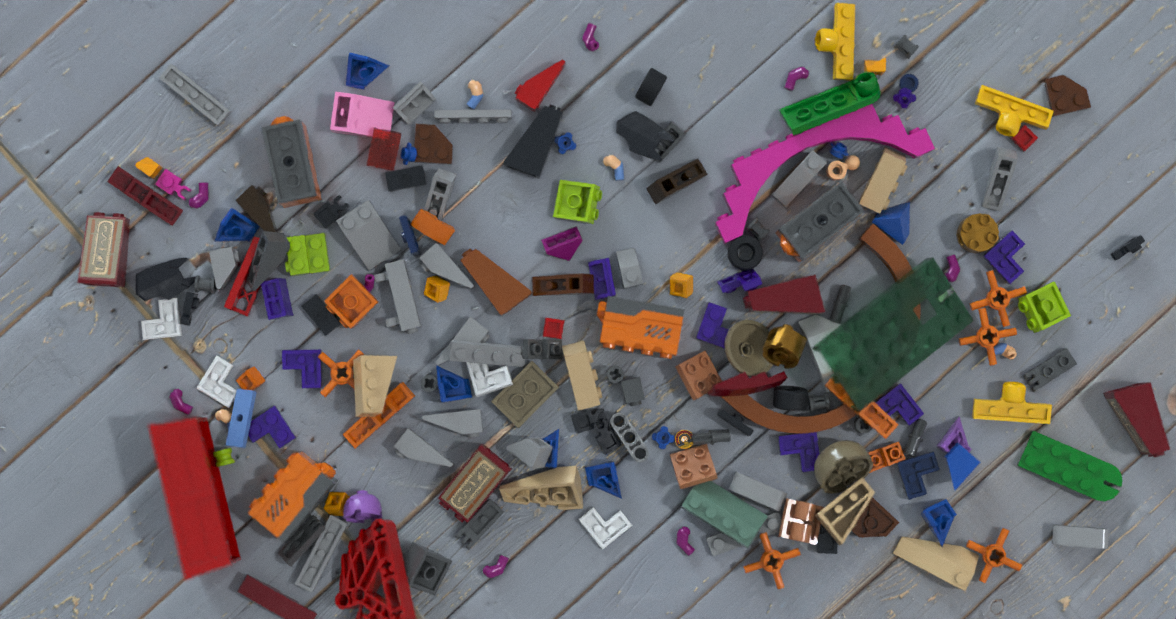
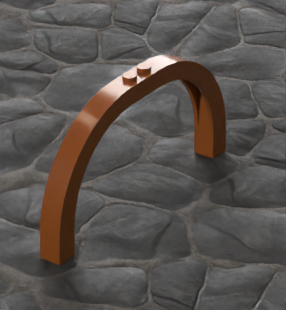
M872 224L858 240L872 251L888 268L896 283L901 302V322L894 346L881 365L859 389L869 399L877 400L883 394V387L891 385L896 379L894 375L904 364L912 350L919 329L921 303L917 281L905 255L885 233ZM749 395L720 396L734 410L753 423L786 433H812L827 430L848 421L856 415L843 403L835 409L822 414L796 417L772 411L756 402Z

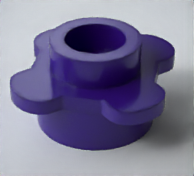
M902 88L893 96V100L898 102L901 108H907L911 102L916 101V96L912 94L910 89Z

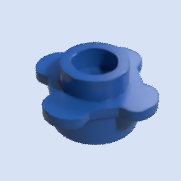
M569 132L560 137L557 136L554 140L559 147L558 151L560 154L576 149V143L573 142L572 134Z
M840 142L830 143L832 145L830 153L833 156L843 159L844 156L849 155L844 144Z
M407 143L406 147L401 149L400 156L403 159L404 165H407L408 162H414L417 156V150L415 147H412L411 143Z
M665 426L661 427L659 432L652 435V439L659 444L660 449H665L666 445L673 443L675 440L674 435H671Z

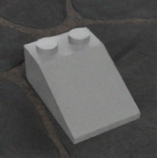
M369 200L336 220L369 271L401 251Z

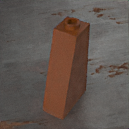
M470 248L462 254L461 262L501 316L532 295L530 289L477 249L472 251Z

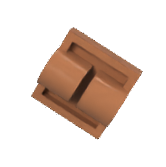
M706 350L675 366L693 401L707 394L714 385L722 382Z
M707 444L670 454L680 489L718 479Z
M786 499L778 537L817 545L821 523L815 515L824 507Z

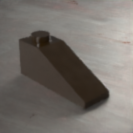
M696 159L656 180L646 189L656 205L708 174L700 160Z
M251 185L235 201L264 231L277 232L269 201L264 197L267 193L260 186L256 188Z

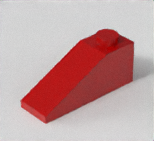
M562 59L525 81L524 85L520 84L514 93L516 94V101L536 112L565 67L566 61Z

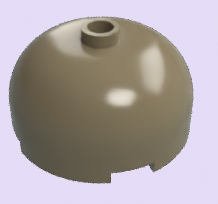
M842 440L829 445L818 455L814 464V475L824 492L830 494L840 493L847 489L846 486L854 483L856 480L862 477L864 479L870 473L873 462L871 456L861 444L851 440Z

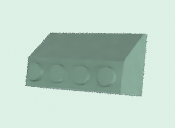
M712 481L695 485L682 504V509L747 549L768 517Z

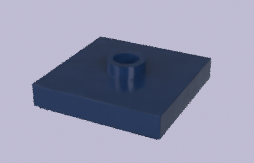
M406 215L400 216L399 220L403 229L401 235L404 244H408L410 253L414 257L418 256L421 252L410 224L411 221Z

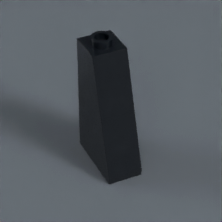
M554 105L543 107L503 163L505 167L540 179L563 116V112L560 111L559 107Z

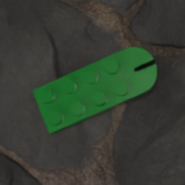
M862 72L854 80L779 109L780 115L791 133L796 135L873 104L880 98V86L874 73Z
M1032 431L1018 463V466L1097 501L1111 500L1119 493V490L1103 484L1104 480L1114 484L1116 487L1120 488L1122 486V475L1114 465L1036 431Z

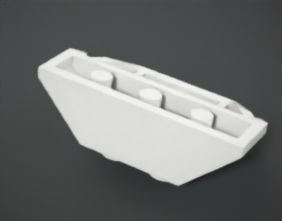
M818 315L798 321L802 334L807 339L806 344L823 386L836 372H840L848 379L856 359L842 325ZM824 386L826 393L830 392V391Z

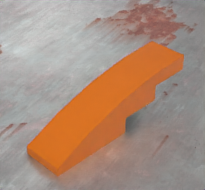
M836 372L824 385L884 439H887L899 425L872 399H869L855 385L851 384L840 372Z
M404 382L400 383L386 396L381 414L375 417H361L343 433V436L356 449L410 402L415 395Z

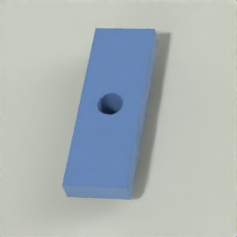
M237 389L226 446L246 449L256 391Z

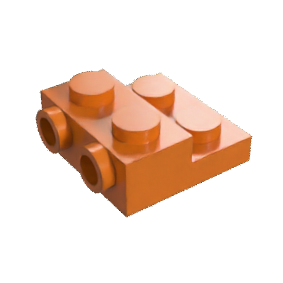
M351 274L324 302L327 304L326 308L333 315L336 313L339 316V322L345 328L349 327L352 329L379 301Z

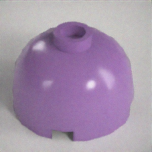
M357 491L355 495L346 500L343 518L347 522L365 523L364 520L370 518L371 522L376 519H382L381 503L377 497L368 494V491Z

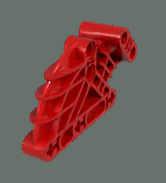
M376 519L367 529H360L359 536L355 541H349L347 554L344 553L341 556L342 568L339 593L335 597V604L340 609L359 608L356 619H416L396 525L392 520ZM381 583H383L386 599L377 593ZM363 606L369 609L371 612L369 614H363Z

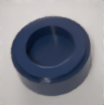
M905 74L899 80L900 89L908 88L913 93L918 88V79L913 74Z

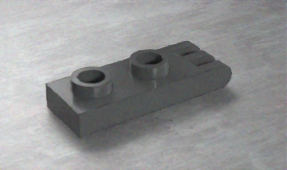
M1064 348L1024 374L1023 377L1024 379L1030 376L1033 377L1027 383L1028 385L1034 382L1037 383V385L1031 388L1034 392L1077 365L1068 349Z
M490 498L455 538L459 539L464 534L466 537L461 543L464 544L469 539L471 542L466 547L469 550L504 511Z
M312 516L279 551L278 554L285 563L292 566L325 530L324 525L316 516Z

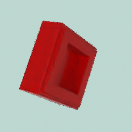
M1023 125L1017 135L1012 136L1010 139L1025 152L1038 137L1026 125Z
M545 318L543 337L562 339L565 320Z

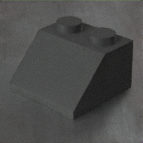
M412 542L403 560L409 586L432 595L436 594L452 563V560Z

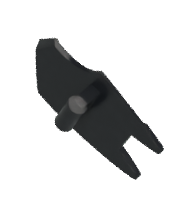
M637 111L617 121L616 133L628 141L629 151L644 157L661 161L662 157L655 151L660 141L674 142V139L662 127Z
M187 258L167 261L137 273L135 279L136 295L144 301L155 297L171 300L195 282V277L184 279L179 270V267L187 261Z

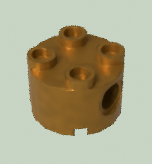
M973 214L965 218L959 224L956 232L957 241L961 248L970 253L987 251L999 239L998 225L988 214Z
M783 324L782 327H774L770 330L763 346V357L775 366L779 367L782 364L785 365L784 368H794L799 363L807 339L794 331L793 327L788 324Z

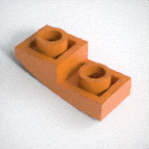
M423 209L419 210L410 223L415 229L443 245L448 242L455 232L453 226L438 220L436 215Z
M899 441L868 452L873 462L870 473L905 460Z

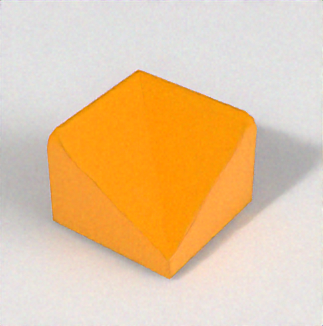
M886 58L864 61V72H872L875 75H883L885 73Z
M145 157L135 165L136 168L154 179L163 168L149 157Z
M676 272L670 276V295L688 298L693 294L692 275Z
M437 275L428 277L423 295L437 303L445 301L448 296L450 283Z
M329 492L324 510L329 515L343 516L344 504L349 496L345 492Z

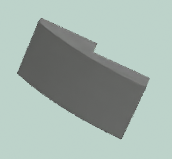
M523 339V359H562V340Z

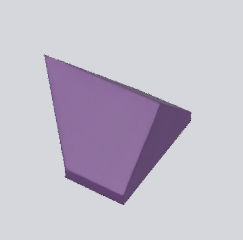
M960 417L956 419L937 444V447L946 454L957 442L968 452L972 450L968 445Z

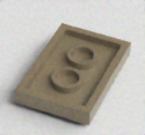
M533 361L512 380V386L504 388L491 401L518 429L559 388Z

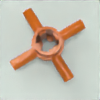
M988 271L986 275L991 290L987 293L985 299L969 303L970 309L976 310L989 306L994 310H998L1003 327L1009 326L1010 322L1005 308L1008 306L1010 299L1027 294V290L1025 287L1007 291L1002 287H998L994 271ZM997 293L1001 294L1002 303L994 302L993 298L997 296Z
M981 308L978 310L982 327L977 330L976 335L959 338V345L978 343L981 347L986 348L989 365H996L994 346L999 342L1000 338L1017 335L1016 328L998 331L995 327L989 325L986 308ZM987 331L991 333V342L983 339V335H986Z
M359 349L347 363H335L324 352L318 356L331 369V380L320 392L325 398L337 384H349L354 389L353 360L360 355H364ZM344 368L347 376L338 378V370Z
M1002 528L996 543L989 544L986 547L968 540L966 547L981 553L982 559L986 564L979 581L986 584L992 568L999 567L1002 564L1017 571L1021 570L1022 564L1007 558L1006 552L1002 548L1009 530ZM993 550H996L995 553L999 558L990 560L989 556H991Z
M767 532L760 533L765 551L761 555L760 561L743 566L745 573L763 568L773 574L777 589H782L785 586L779 570L782 568L785 560L801 555L799 548L780 553L778 550L772 549ZM773 555V557L778 561L776 565L767 564V562L770 560L769 556Z

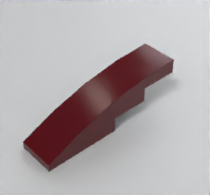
M117 166L107 180L108 183L171 226L174 225L183 212L181 208L119 166Z
M765 371L751 378L747 376L746 372H743L714 385L707 393L709 396L722 397L748 395L779 386L788 377L784 371L769 378Z
M248 574L237 590L242 595L284 619H315L317 615L315 611L301 605L298 601L281 593L280 590Z

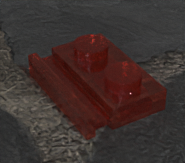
M374 127L367 166L370 165L394 171L401 133Z

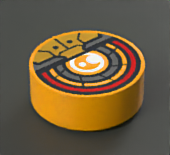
M680 430L675 435L676 445L681 449L690 448L693 445V434L688 430Z

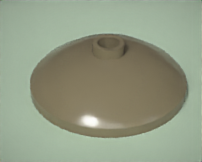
M753 320L737 322L729 329L725 338V352L730 364L740 374L746 372L748 377H753L764 371L767 373L773 366L763 357L762 349L769 331L759 322Z

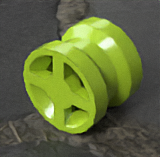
M232 448L213 452V456L217 460L216 467L235 463L231 456Z

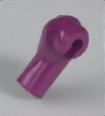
M592 23L587 24L582 37L589 51H595L599 48V43L593 36L597 26Z
M798 67L789 72L784 89L793 91L796 81L806 79L809 76V71L805 67Z
M199 183V193L189 200L191 208H200L208 201V183Z
M956 255L946 257L950 267L948 273L943 274V279L946 283L954 282L959 275L960 266Z
M367 274L364 287L370 293L374 288V276Z
M174 389L169 397L173 407L190 415L193 406L182 401L183 392L180 389Z
M684 526L678 530L676 542L690 556L695 549L688 543V535L691 533L690 529Z
M500 555L496 565H487L483 568V574L487 578L501 575L509 558Z

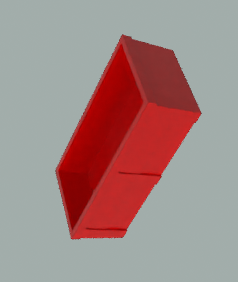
M195 417L165 424L148 425L185 580L240 561L241 556L220 469L216 467L217 460L213 456L215 448L208 418Z

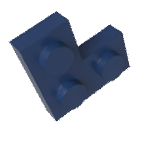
M934 451L896 463L908 500L926 495L927 491L922 475L940 470Z

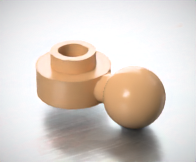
M850 155L844 163L833 161L827 166L826 173L830 179L840 180L846 175L847 169H858L860 160L857 156ZM833 168H837L839 173L834 174Z

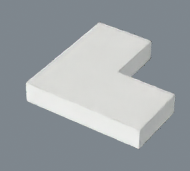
M179 298L158 300L160 319L141 321L143 340L182 336Z
M216 355L197 389L226 407L231 408L235 401L237 390L224 381L234 365Z
M466 362L476 397L513 385L507 366L489 371L487 364Z
M594 507L578 519L602 550L632 526L621 510L606 522Z

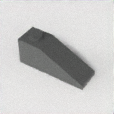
M262 231L246 278L251 290L255 291L285 259L286 253L290 249V243L284 233Z

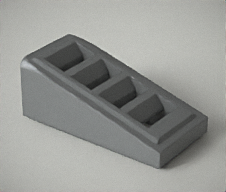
M674 121L665 129L674 139L673 144L662 140L669 148H664L660 143L657 146L663 152V155H660L662 160L687 134ZM671 128L679 135L678 138L669 131Z

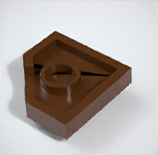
M1065 75L1043 80L1050 110L1054 111L1052 117L1091 108L1087 89Z
M416 124L414 147L417 150V156L414 163L452 165V143L436 125Z
M872 497L851 531L859 538L887 537L898 525L899 521Z

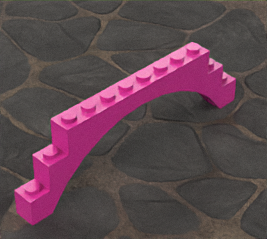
M871 104L855 112L843 115L838 119H833L820 126L808 129L798 135L790 134L785 137L786 140L779 143L776 140L768 144L769 148L765 150L759 148L750 152L751 156L747 158L741 156L734 159V163L730 167L739 186L736 187V184L726 188V192L723 193L731 215L729 216L728 213L717 217L718 221L715 222L723 243L726 244L743 235L749 209L761 186L785 161L800 152L826 142L859 140L871 141L892 147L915 159L935 149L926 128L920 130L917 127L909 131V135H907L899 115L893 117L890 114L882 118V122H880L874 106Z

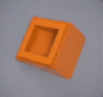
M253 366L237 378L236 382L242 389L254 391L265 382V379L257 368Z

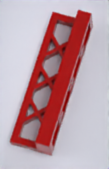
M255 236L224 305L225 308L245 316H249L261 288L260 285L255 291L247 293L245 289L246 278L260 239ZM246 297L248 302L246 311L236 308L238 301Z

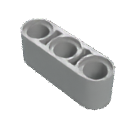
M623 413L613 414L610 419L611 426L632 458L637 462L646 461L649 451L628 418ZM616 416L624 418V424L621 427H617L613 423ZM627 432H633L635 435V440L631 443H627L624 440V435ZM638 448H643L646 452L645 457L642 459L635 457V450Z
M735 472L729 486V490L779 512L787 495L780 490L738 472Z
M1053 525L1052 544L1108 549L1109 529Z

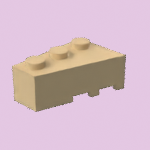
M884 147L883 154L879 162H877L875 170L859 200L860 205L877 213H881L882 209H887L890 202L888 197L891 192L894 193L899 184L896 181L899 175L903 176L907 169L905 156L887 147Z
M584 341L562 346L578 410L601 405L599 399L603 397L600 387H596L595 381L598 380L596 369H591L590 363L594 362L591 351L587 352Z
M360 355L353 360L356 417H375L382 413L397 356Z
M862 477L819 511L815 517L839 546L843 545L875 492Z

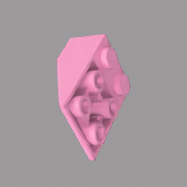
M335 92L330 130L333 133L390 140L395 102L357 94Z

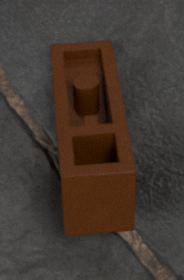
M582 273L532 277L533 296L594 294V274Z

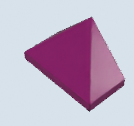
M574 227L541 241L546 254L570 261L583 240L578 228Z

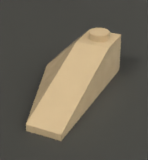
M577 466L557 467L499 487L504 502L528 505L531 502L540 504V507L553 505L558 506L560 510L583 509L581 478Z
M901 536L893 551V554L963 591H966L975 573L979 558L978 554L962 546L944 543L942 547L939 542Z

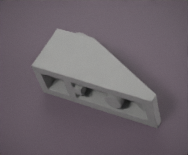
M997 147L982 207L1001 211L1018 160L1016 151Z
M812 150L772 195L787 207L827 162Z
M438 168L433 177L424 210L436 215L438 220L442 221L457 174Z
M437 243L419 257L422 261L420 265L426 272L430 270L433 274L472 290L475 288Z
M470 317L453 340L486 343L490 337L487 335L490 331ZM450 344L435 362L437 365L449 361Z
M481 409L422 416L425 421L461 434H468V438L479 437V433L483 432Z
M410 428L405 431L393 446L397 449L395 453L403 459L407 457L447 467L454 465L451 460Z

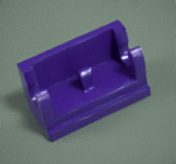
M609 258L588 262L590 274H594L595 300L605 299L608 296L616 297Z
M286 278L264 281L261 284L268 320L294 316Z

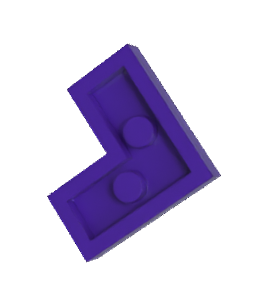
M1011 230L983 256L1008 284H1011L1024 272L1012 256L1025 243Z
M752 268L719 280L717 283L722 293H731L740 286L744 291L755 290L762 284V281Z
M709 302L696 339L725 349V338L729 329L721 327L727 308Z
M321 349L282 350V370L302 369V388H322V361L318 358L322 353Z
M901 383L875 402L889 416L897 411L907 425H911L924 414Z
M276 406L253 419L248 434L252 443L270 433L279 448H282L296 438Z
M817 432L778 436L780 455L799 453L801 472L814 471V464L819 455Z

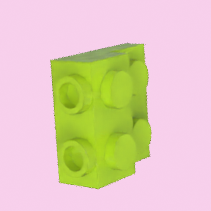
M560 180L553 217L594 224V220H597L599 216V210L596 209L597 202L602 199L600 186Z
M325 233L286 237L290 243V249L287 252L288 261H285V268L287 273L290 272V276L330 271Z
M1055 281L1018 298V308L1022 313H1025L1027 318L1026 325L1034 333L1042 331L1071 316Z

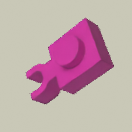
M167 169L163 171L155 183L156 186L170 195H173L176 191L177 195L183 200H186V198L182 196V191L184 189L189 192L192 191L186 186H181L182 179Z

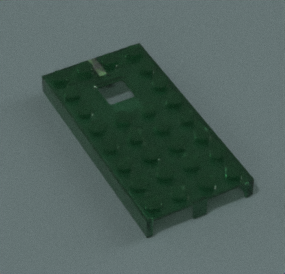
M926 258L818 342L812 349L821 353L834 373L830 375L835 383H840L855 405L851 407L853 411L860 412L974 320L935 259ZM927 298L936 315L925 324H922L913 308Z

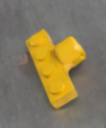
M836 3L834 28L819 29L815 35L816 49L833 54V79L853 80L855 4Z
M981 85L975 101L976 105L999 114L996 130L1000 134L1010 137L1017 135L1021 122L1047 130L1054 112L1048 108Z
M1005 382L1002 387V397L999 400L974 398L972 418L1050 424L1052 405L1026 402V386L1024 384Z

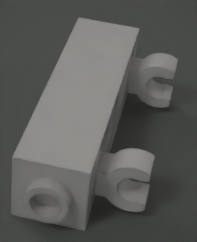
M405 260L385 264V273L374 275L376 283L389 280L398 317L386 319V325L388 328L400 325L401 331H406L407 334L418 332V328L422 326Z

